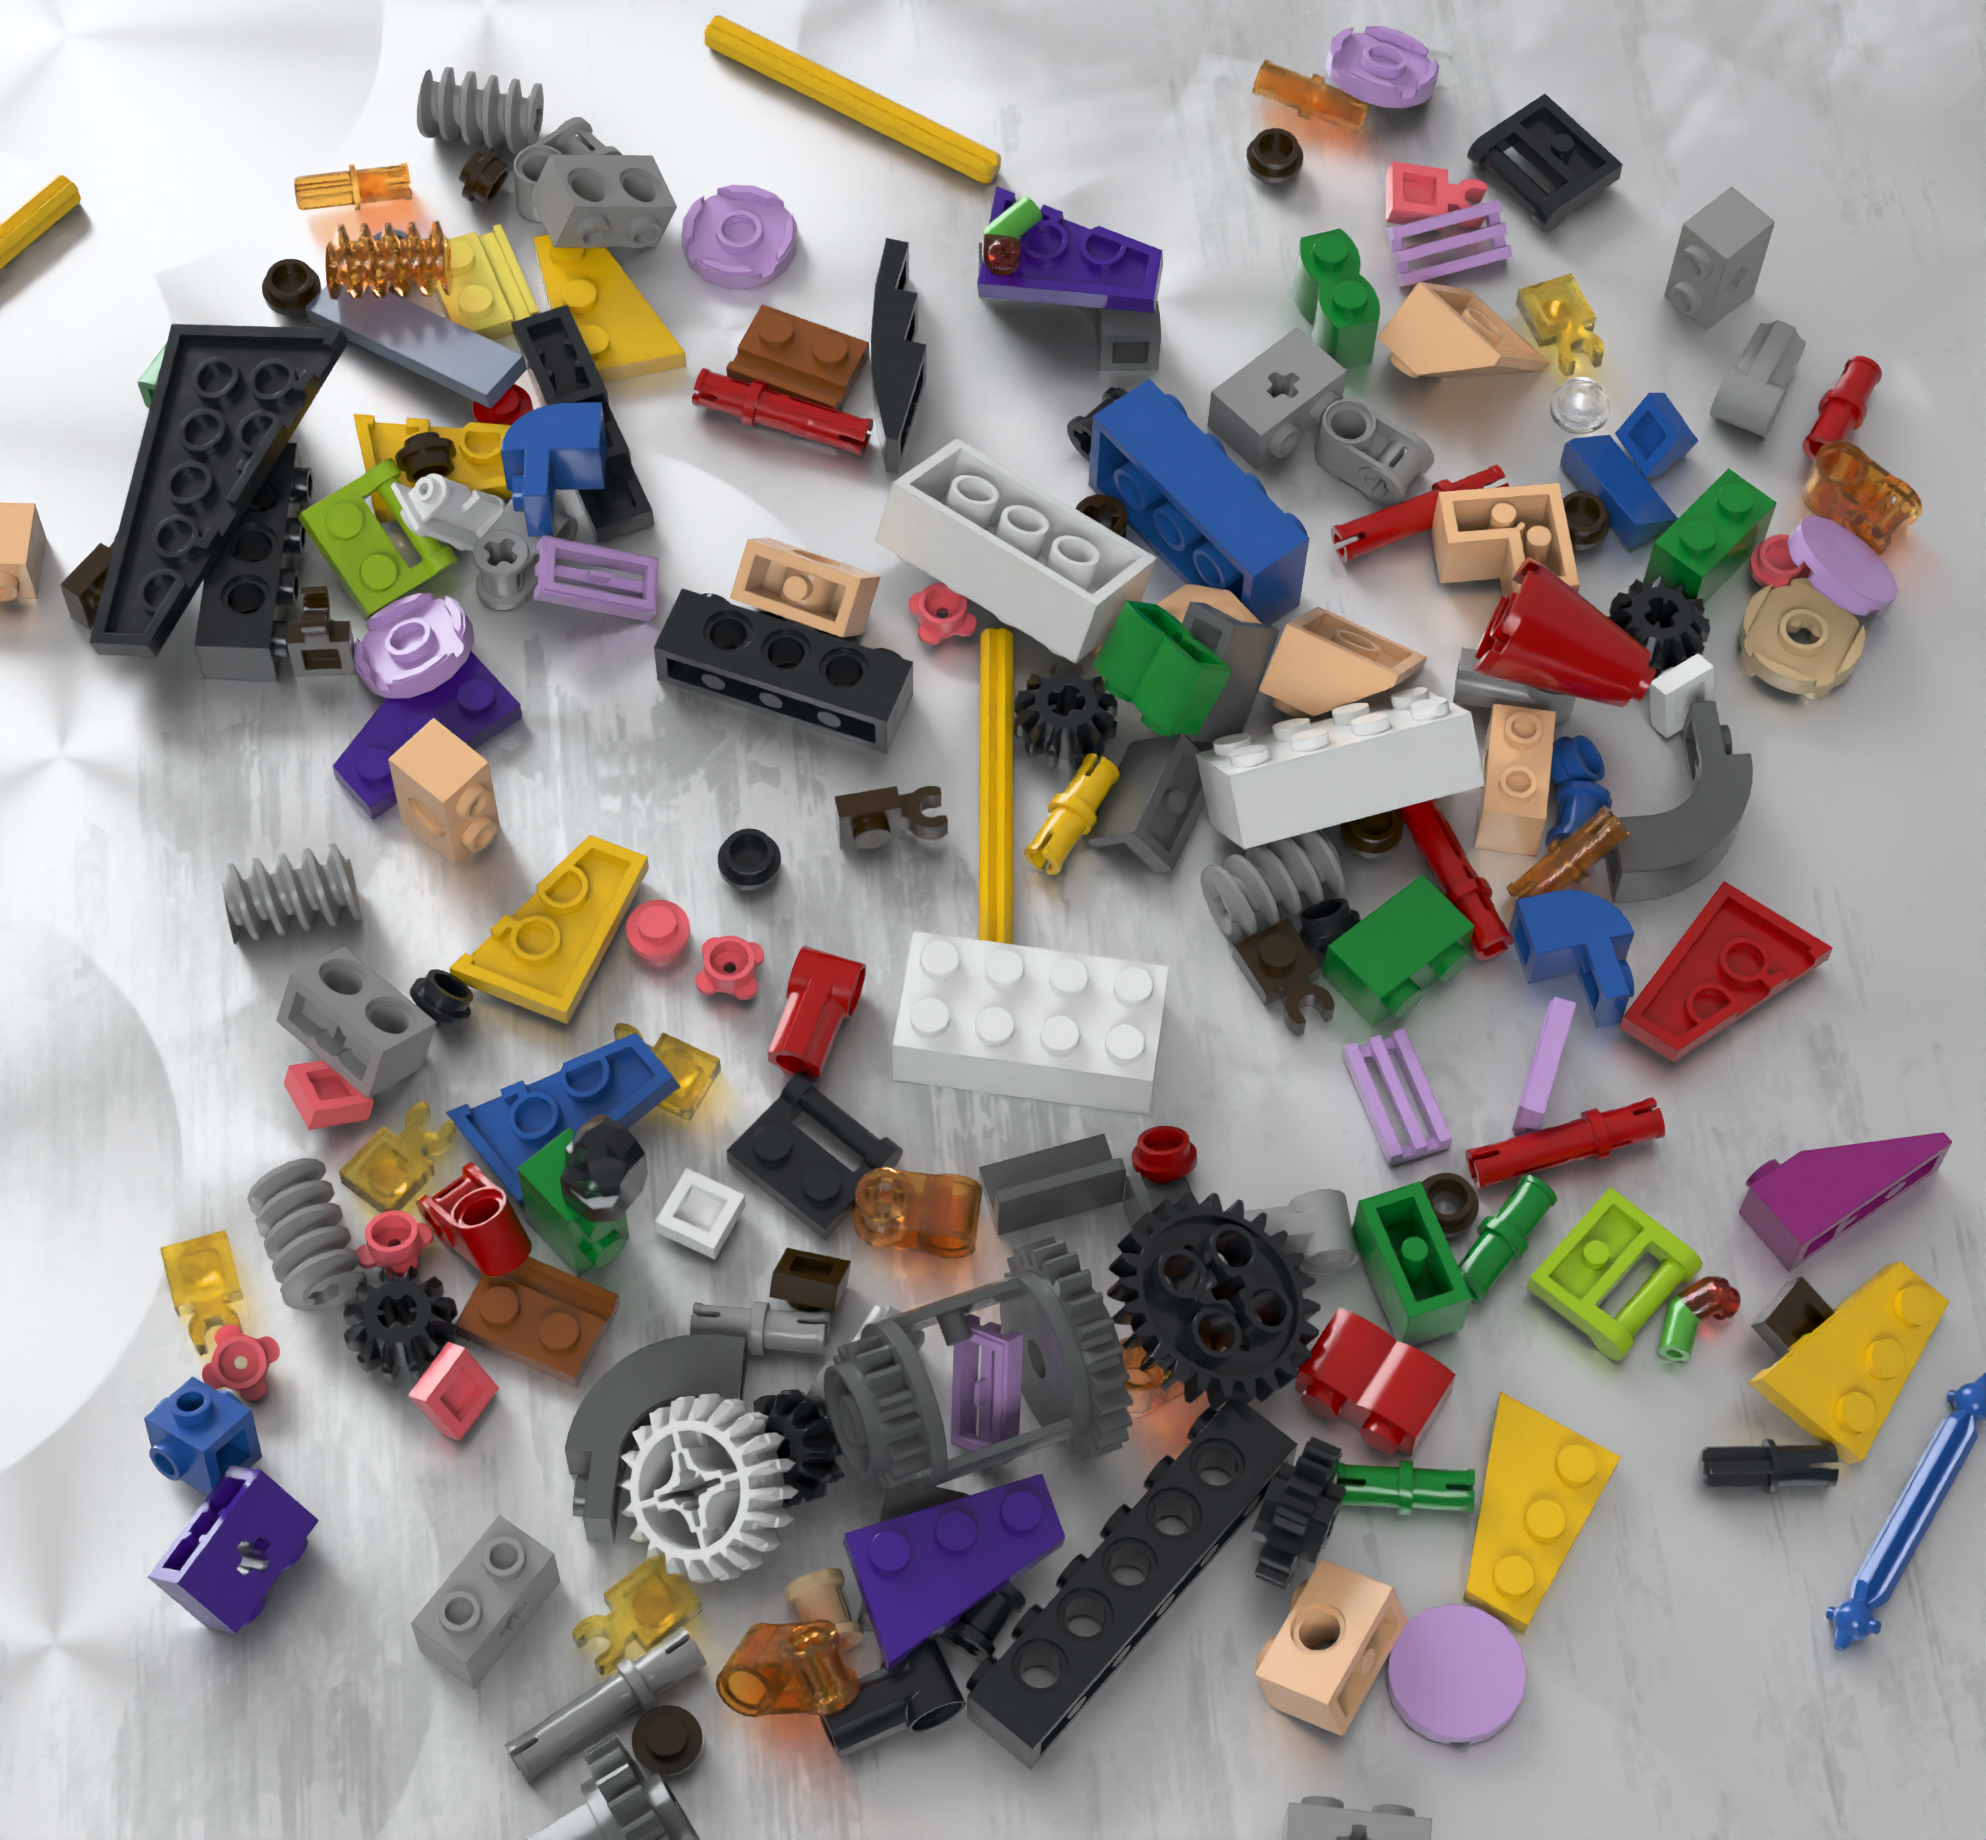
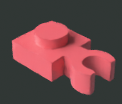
M1392 161L1386 173V222L1407 224L1470 207L1472 205L1467 201L1480 203L1487 190V184L1476 179L1463 180L1458 185L1449 184L1448 169ZM1485 216L1457 224L1469 229L1480 228L1485 220Z

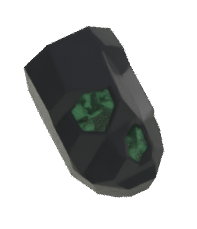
M597 1114L579 1127L574 1133L572 1141L565 1148V1168L560 1177L562 1197L566 1205L591 1223L618 1221L643 1191L648 1175L646 1155L636 1138L625 1127L607 1115Z

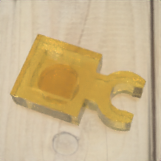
M1572 273L1518 290L1516 306L1539 348L1556 344L1558 347L1556 363L1559 370L1568 377L1574 373L1576 358L1573 353H1583L1588 356L1594 368L1601 366L1604 345L1602 340L1593 333L1596 316Z
M617 1023L614 1028L615 1041L633 1033H637L642 1040L643 1037L635 1027L629 1024ZM663 1032L654 1047L646 1045L674 1076L680 1087L658 1104L657 1107L690 1122L721 1071L720 1058Z
M425 1101L415 1104L407 1112L405 1129L398 1136L383 1126L339 1171L341 1184L380 1213L392 1210L400 1211L435 1175L433 1162L427 1157L440 1155L452 1147L457 1137L455 1123L448 1120L438 1131L432 1133L424 1132L421 1130V1127L431 1118L430 1107Z
M226 1230L161 1247V1255L177 1316L181 1317L194 1313L190 1319L188 1330L197 1353L200 1356L208 1354L205 1335L214 1326L233 1324L238 1326L242 1334H244L237 1313L231 1307L225 1305L244 1299Z
M659 1554L647 1559L603 1593L604 1602L612 1612L607 1616L593 1615L583 1619L574 1628L572 1637L578 1648L587 1644L594 1637H604L609 1640V1648L594 1660L599 1674H608L616 1669L615 1664L624 1659L628 1644L636 1640L645 1652L649 1651L675 1633L678 1628L686 1625L702 1612L701 1602L676 1572L666 1575V1560Z

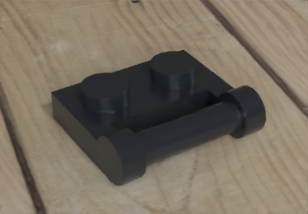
M1543 94L1481 135L1471 145L1467 153V158L1480 170L1488 169L1534 211L1533 219L1546 231L1555 229L1563 222L1568 213L1620 179L1623 166L1617 158L1546 94ZM1512 146L1558 190L1549 195L1513 162L1504 151Z
M801 1071L790 1079L782 1090L780 1097L726 1150L727 1162L821 1238L826 1240L895 1168L903 1154V1149L888 1137L882 1139L876 1137L818 1091L820 1087L819 1082L805 1071ZM804 1112L864 1160L863 1163L853 1172L792 1122Z

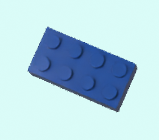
M1148 379L1093 416L1088 486L1096 494L1109 495L1124 505L1127 511V525L1185 584L1229 590L1262 624L1270 626L1299 606L1310 539L1306 529L1296 516L1291 513H1284L1267 496L1264 486L1253 474L1244 473L1227 456L1223 445L1214 435L1210 433L1204 434L1188 418L1186 410L1175 396L1171 394L1165 395Z

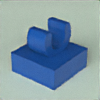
M1648 393L1615 432L1645 478L1661 477L1675 460L1683 459L1699 441L1665 393Z

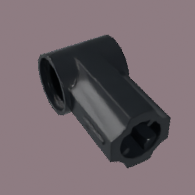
M927 1639L909 1652L906 1659L889 1671H887L883 1661L880 1670L814 1698L815 1708L824 1732L839 1759L907 1728L910 1732L918 1733L937 1727L958 1715L966 1706V1702L935 1639Z

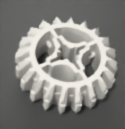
M716 1393L701 1394L699 1398H695V1396L679 1397L671 1402V1407L658 1408L656 1411L649 1413L651 1425L641 1426L638 1430L632 1432L639 1449L629 1450L621 1456L632 1468L631 1477H624L617 1483L622 1489L630 1491L631 1503L627 1504L619 1513L627 1517H635L638 1523L629 1539L635 1540L638 1543L650 1541L645 1560L653 1561L656 1564L666 1562V1575H673L675 1577L689 1576L690 1581H695L696 1583L711 1582L715 1578H719L720 1581L735 1579L739 1577V1574H743V1570L756 1569L762 1563H765L763 1552L773 1551L777 1546L783 1544L775 1528L787 1526L788 1523L794 1520L782 1507L783 1499L793 1498L799 1492L790 1485H784L783 1472H788L796 1463L788 1458H778L776 1451L785 1437L776 1432L765 1433L769 1416L762 1415L760 1412L748 1413L747 1402L737 1398L724 1399V1396ZM725 1449L727 1450V1452H728L729 1455L731 1456V1458H732L734 1464L729 1460ZM714 1480H721L719 1485L707 1488L708 1483H712ZM707 1488V1492L694 1496L695 1491Z

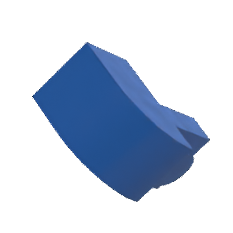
M602 402L558 403L543 406L520 417L506 432L501 444V456L507 491H512L514 511L525 513L528 537L553 536L556 490L605 489L607 439Z
M1559 890L1517 899L1509 932L1513 937V943L1527 983L1532 984L1577 974L1596 1029L1621 1023L1629 997L1634 995V980L1629 964L1626 961L1634 931L1623 913L1607 900L1578 890Z

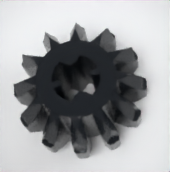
M1661 575L1653 582L1652 588L1636 579L1629 586L1628 593L1618 592L1611 602L1610 616H1607L1651 652L1648 665L1656 668L1653 680L1662 671L1676 667L1697 653L1702 656L1705 648L1703 643L1707 642L1710 633V620L1703 617L1705 610L1703 599H1686L1688 593L1686 583L1674 590L1666 588Z
M1054 663L1051 669H1049L1048 679L1032 673L1030 679L1027 680L1026 691H1018V695L1014 700V712L1017 716L1014 718L1013 730L1016 738L1025 740V751L1028 754V758L1045 753L1046 763L1050 770L1058 764L1060 759H1068L1069 763L1077 771L1082 764L1083 755L1086 756L1090 753L1097 754V761H1099L1101 755L1104 754L1105 743H1111L1117 733V721H1115L1114 717L1117 716L1118 704L1115 696L1106 693L1102 676L1085 680V671L1081 664L1072 671V674H1063Z
M410 1265L401 1280H394L392 1273L383 1267L379 1273L381 1285L375 1288L369 1284L359 1282L356 1292L360 1303L345 1305L343 1315L346 1324L351 1327L344 1333V1339L348 1350L359 1352L357 1356L360 1368L366 1371V1373L381 1366L384 1380L391 1384L401 1369L408 1368L412 1379L419 1381L423 1375L421 1363L424 1361L432 1363L443 1349L442 1346H445L447 1342L456 1344L459 1334L457 1326L451 1321L458 1315L454 1299L443 1297V1284L436 1276L421 1283L418 1270Z
M799 1389L782 1390L777 1396L766 1395L753 1401L754 1412H760L762 1415L769 1416L765 1433L776 1432L785 1437L776 1451L778 1458H788L796 1463L788 1472H783L784 1485H790L799 1492L793 1498L783 1499L782 1507H797L804 1501L808 1503L823 1499L824 1496L828 1495L827 1484L836 1483L845 1476L835 1461L836 1456H843V1453L836 1440L830 1418L826 1417L827 1406L825 1399L819 1396L806 1397L805 1393Z

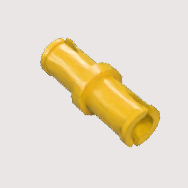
M1087 754L1065 791L1054 795L1048 804L1049 816L1031 844L1024 850L1026 860L1039 871H1043L1049 860L1051 863L1046 869L1047 874H1058L1079 837L1090 833L1097 822L1095 812L1112 785L1120 777L1118 768L1107 758L1102 756L1095 768L1094 764L1098 760L1097 754Z

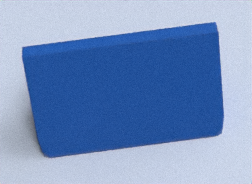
M1610 435L1574 438L1565 443L1560 466L1581 491L1592 493L1602 500L1610 516L1611 529L1628 550L1665 532L1678 519Z

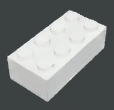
M958 438L892 483L874 540L895 553L903 562L915 565L944 583L952 592L969 598L995 614L1003 623L1018 628L1044 644L1052 653L1065 657L1075 664L1105 641L1127 600L1142 601L1157 557Z
M1418 687L1398 691L1391 695L1392 703L1369 708L1368 703H1353L1340 706L1332 710L1333 718L1311 724L1307 718L1282 721L1273 725V734L1251 739L1249 734L1244 733L1216 739L1213 741L1214 749L1196 753L1210 825L1243 849L1485 786L1472 714L1466 709L1448 701L1447 698L1440 697L1432 692L1429 693L1427 688Z
M912 931L892 1045L893 1080L1149 1115L1169 966Z

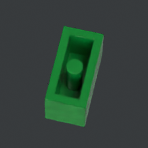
M1728 468L1654 542L1643 583L1652 588L1653 582L1660 575L1666 588L1672 590L1686 583L1688 591L1686 599H1703L1704 604L1752 555L1756 546L1765 540L1777 502Z
M1422 874L1328 945L1322 976L1375 1028L1390 1015L1400 1018L1407 1014L1420 1001L1425 988L1438 978L1443 982L1451 980L1467 965L1471 957L1468 952L1475 926Z
M568 1128L520 1165L517 1171L528 1225L579 1278L593 1266L601 1268L612 1262L625 1247L626 1240L629 1238L626 1211L618 1221L591 1223L566 1205L562 1197L560 1177L565 1168V1148L574 1136V1132ZM592 1179L581 1185L594 1195L601 1193L600 1187Z
M1421 1181L1359 1200L1352 1227L1355 1244L1396 1340L1413 1346L1462 1330L1472 1297Z

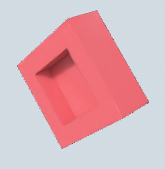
M323 1060L288 1066L284 1086L308 1130L369 1120L374 1104L372 1097L366 1098Z
M447 1342L408 1396L442 1435L460 1441L498 1391L499 1387L466 1348Z

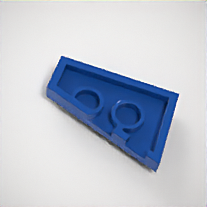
M633 1033L564 1062L561 1071L528 1085L523 1080L500 1089L502 1094L500 1097L474 1108L464 1104L445 1113L525 1210L517 1171L520 1165L566 1129L570 1128L575 1133L579 1127L597 1114L607 1115L628 1130L676 1091L680 1085L637 1033Z

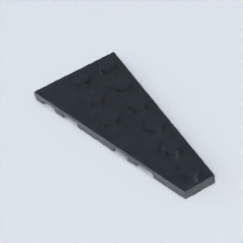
M171 324L89 642L98 655L157 657L348 345L349 340L342 329Z

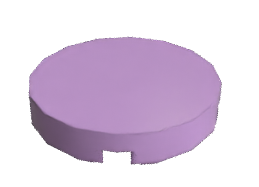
M1366 26L1364 33L1352 34L1353 28H1348L1332 38L1325 68L1330 79L1345 93L1362 102L1385 108H1408L1420 105L1432 96L1438 78L1439 65L1436 59L1431 62L1427 58L1428 49L1419 40L1401 31L1383 26Z
M729 185L718 188L717 195L710 196L706 200H704L703 195L691 205L683 218L682 250L689 267L703 280L723 288L750 289L770 283L787 270L796 255L797 223L793 214L790 215V212L784 208V202L776 194L752 185Z
M1813 515L1803 518L1790 533L1787 544L1792 561L1798 567L1805 561L1807 566L1814 572L1808 578L1812 586L1835 605L1855 615L1867 616L1873 611V614L1878 616L1896 599L1898 588L1893 574L1873 549L1847 528L1830 519Z
M417 593L393 601L372 616L365 625L369 632L364 636L362 642H360L358 637L355 641L353 666L372 693L387 699L411 698L432 691L452 678L467 661L474 644L473 625L465 611L454 598L444 595L445 600L434 599L431 593Z
M1449 1604L1426 1609L1406 1623L1389 1653L1386 1677L1392 1705L1410 1728L1434 1742L1451 1744V1741L1458 1743L1469 1741V1744L1486 1741L1508 1725L1524 1697L1527 1668L1520 1644L1503 1622L1479 1608Z

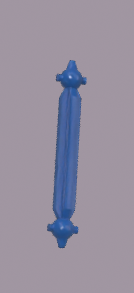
M1986 1373L1975 1382L1966 1383L1957 1391L1950 1390L1948 1392L1947 1402L1954 1404L1955 1411L1940 1421L1850 1584L1851 1600L1842 1602L1836 1608L1830 1606L1827 1609L1826 1618L1833 1621L1835 1629L1833 1647L1836 1650L1842 1652L1854 1641L1863 1640L1871 1633L1877 1635L1880 1632L1881 1622L1875 1620L1873 1611L1885 1604L1891 1597L1978 1439V1422L1986 1420Z

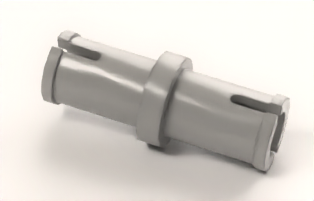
M697 1302L693 1305V1314L696 1315H691L690 1335L721 1334L744 1336L746 1348L750 1349L751 1355L765 1356L767 1349L814 1352L819 1355H826L830 1330L829 1312L813 1313L772 1310L770 1303L754 1302L753 1308L703 1305V1303Z

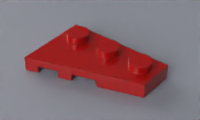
M1723 881L1625 1013L1619 1029L1674 1063L1827 961L1833 947Z

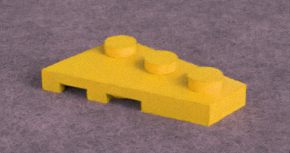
M548 234L533 237L535 254L549 308L551 310L568 305L603 383L686 367L685 351L606 247L554 248Z
M353 414L365 472L389 458H392L396 464L395 455L400 449L405 447L404 442L409 437L424 432H435L439 434L440 438L452 440L457 452L456 456L452 459L454 470L445 478L468 486L470 492L477 489L487 494L498 496L503 500L512 498V491H507L501 456L503 438L512 425L469 422L464 428L430 426L429 419L407 418L406 424L376 422L374 415ZM401 471L402 475L398 477L401 484L414 488L416 483L409 482L405 472ZM376 492L371 495L374 514L378 522L381 524L396 521V518L380 494Z
M589 835L537 884V892L512 916L504 915L490 929L491 936L470 956L464 953L449 967L450 974L459 978L469 987L569 1024L649 870L648 856Z
M1500 1391L1496 1404L1490 1450L1486 1462L1484 1485L1463 1600L1524 1634L1617 1468L1621 1457Z

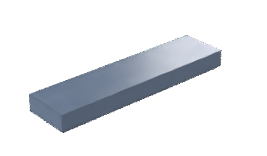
M343 269L305 307L310 322L322 328H340L349 341L490 409L527 370L522 354Z

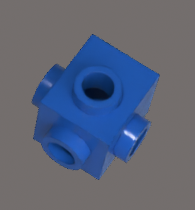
M193 1376L169 1397L161 1400L154 1410L144 1417L151 1445L149 1455L157 1470L166 1478L172 1481L180 1479L206 1495H209L230 1465L251 1468L262 1458L252 1410L244 1406L231 1392L225 1389L216 1390Z

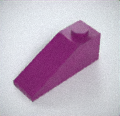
M1944 1132L1800 1151L1781 1165L1776 1159H1772L1759 1167L1747 1179L1745 1185L1749 1189L1738 1213L1790 1272L1936 1172L1946 1156L1952 1141Z

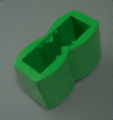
M1339 228L1301 237L1293 292L1300 313L1313 325V342L1346 369L1372 362L1380 317V303L1371 284L1360 275L1361 261L1356 245Z
M1129 600L1125 602L1093 662L1095 669L1105 679L1103 684L1105 689L1115 697L1133 703L1143 714L1141 717L1142 723L1153 732L1165 737H1174L1175 733L1197 735L1232 673L1229 666L1215 652L1194 639L1190 631L1169 612L1156 604Z

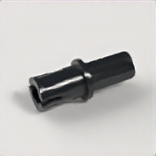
M1764 1439L1761 1446H1715L1703 1448L1699 1455L1698 1473L1702 1485L1707 1488L1763 1487L1765 1493L1774 1494L1778 1487L1784 1486L1835 1487L1838 1481L1839 1469L1810 1468V1464L1838 1462V1455L1833 1443H1824L1823 1445H1776L1773 1439Z

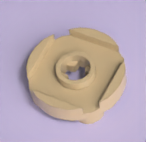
M1808 578L1791 579L1789 586H1779L1772 590L1773 584L1762 588L1748 603L1739 629L1741 645L1739 657L1741 664L1747 671L1756 674L1763 681L1780 690L1801 694L1810 699H1821L1827 696L1833 687L1846 681L1854 672L1865 645L1866 634L1864 625L1860 629L1859 621L1854 614L1835 605L1820 594L1812 586ZM1801 627L1811 631L1810 640L1813 644H1799L1792 640L1787 631L1797 633Z

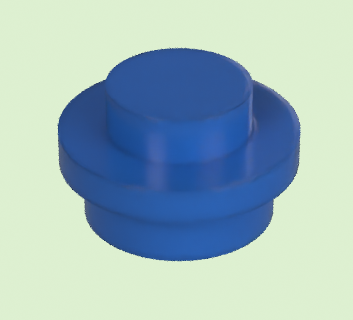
M1582 735L1574 738L1564 736L1553 742L1550 774L1558 786L1569 780L1596 783L1603 779L1605 775L1603 760L1595 745L1588 738Z

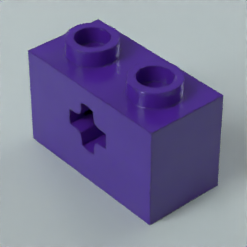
M230 1465L147 1578L205 1627L237 1634L241 1627L250 1624L261 1613L267 1601L266 1593L281 1572L293 1566L301 1558L308 1545L307 1536L319 1520L262 1470Z

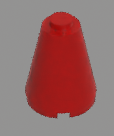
M1528 557L1512 578L1513 581L1521 584L1518 593L1512 591L1507 598L1502 596L1490 618L1475 658L1479 659V661L1473 666V671L1487 677L1623 708L1630 699L1640 702L1648 691L1656 672V668L1648 665L1651 652L1546 566Z

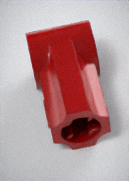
M803 946L796 957L790 974L786 995L788 1002L768 1049V1062L776 1065L784 1074L795 1076L797 1073L805 1071L811 1077H821L843 1018L850 1019L858 1004L865 981L866 964Z

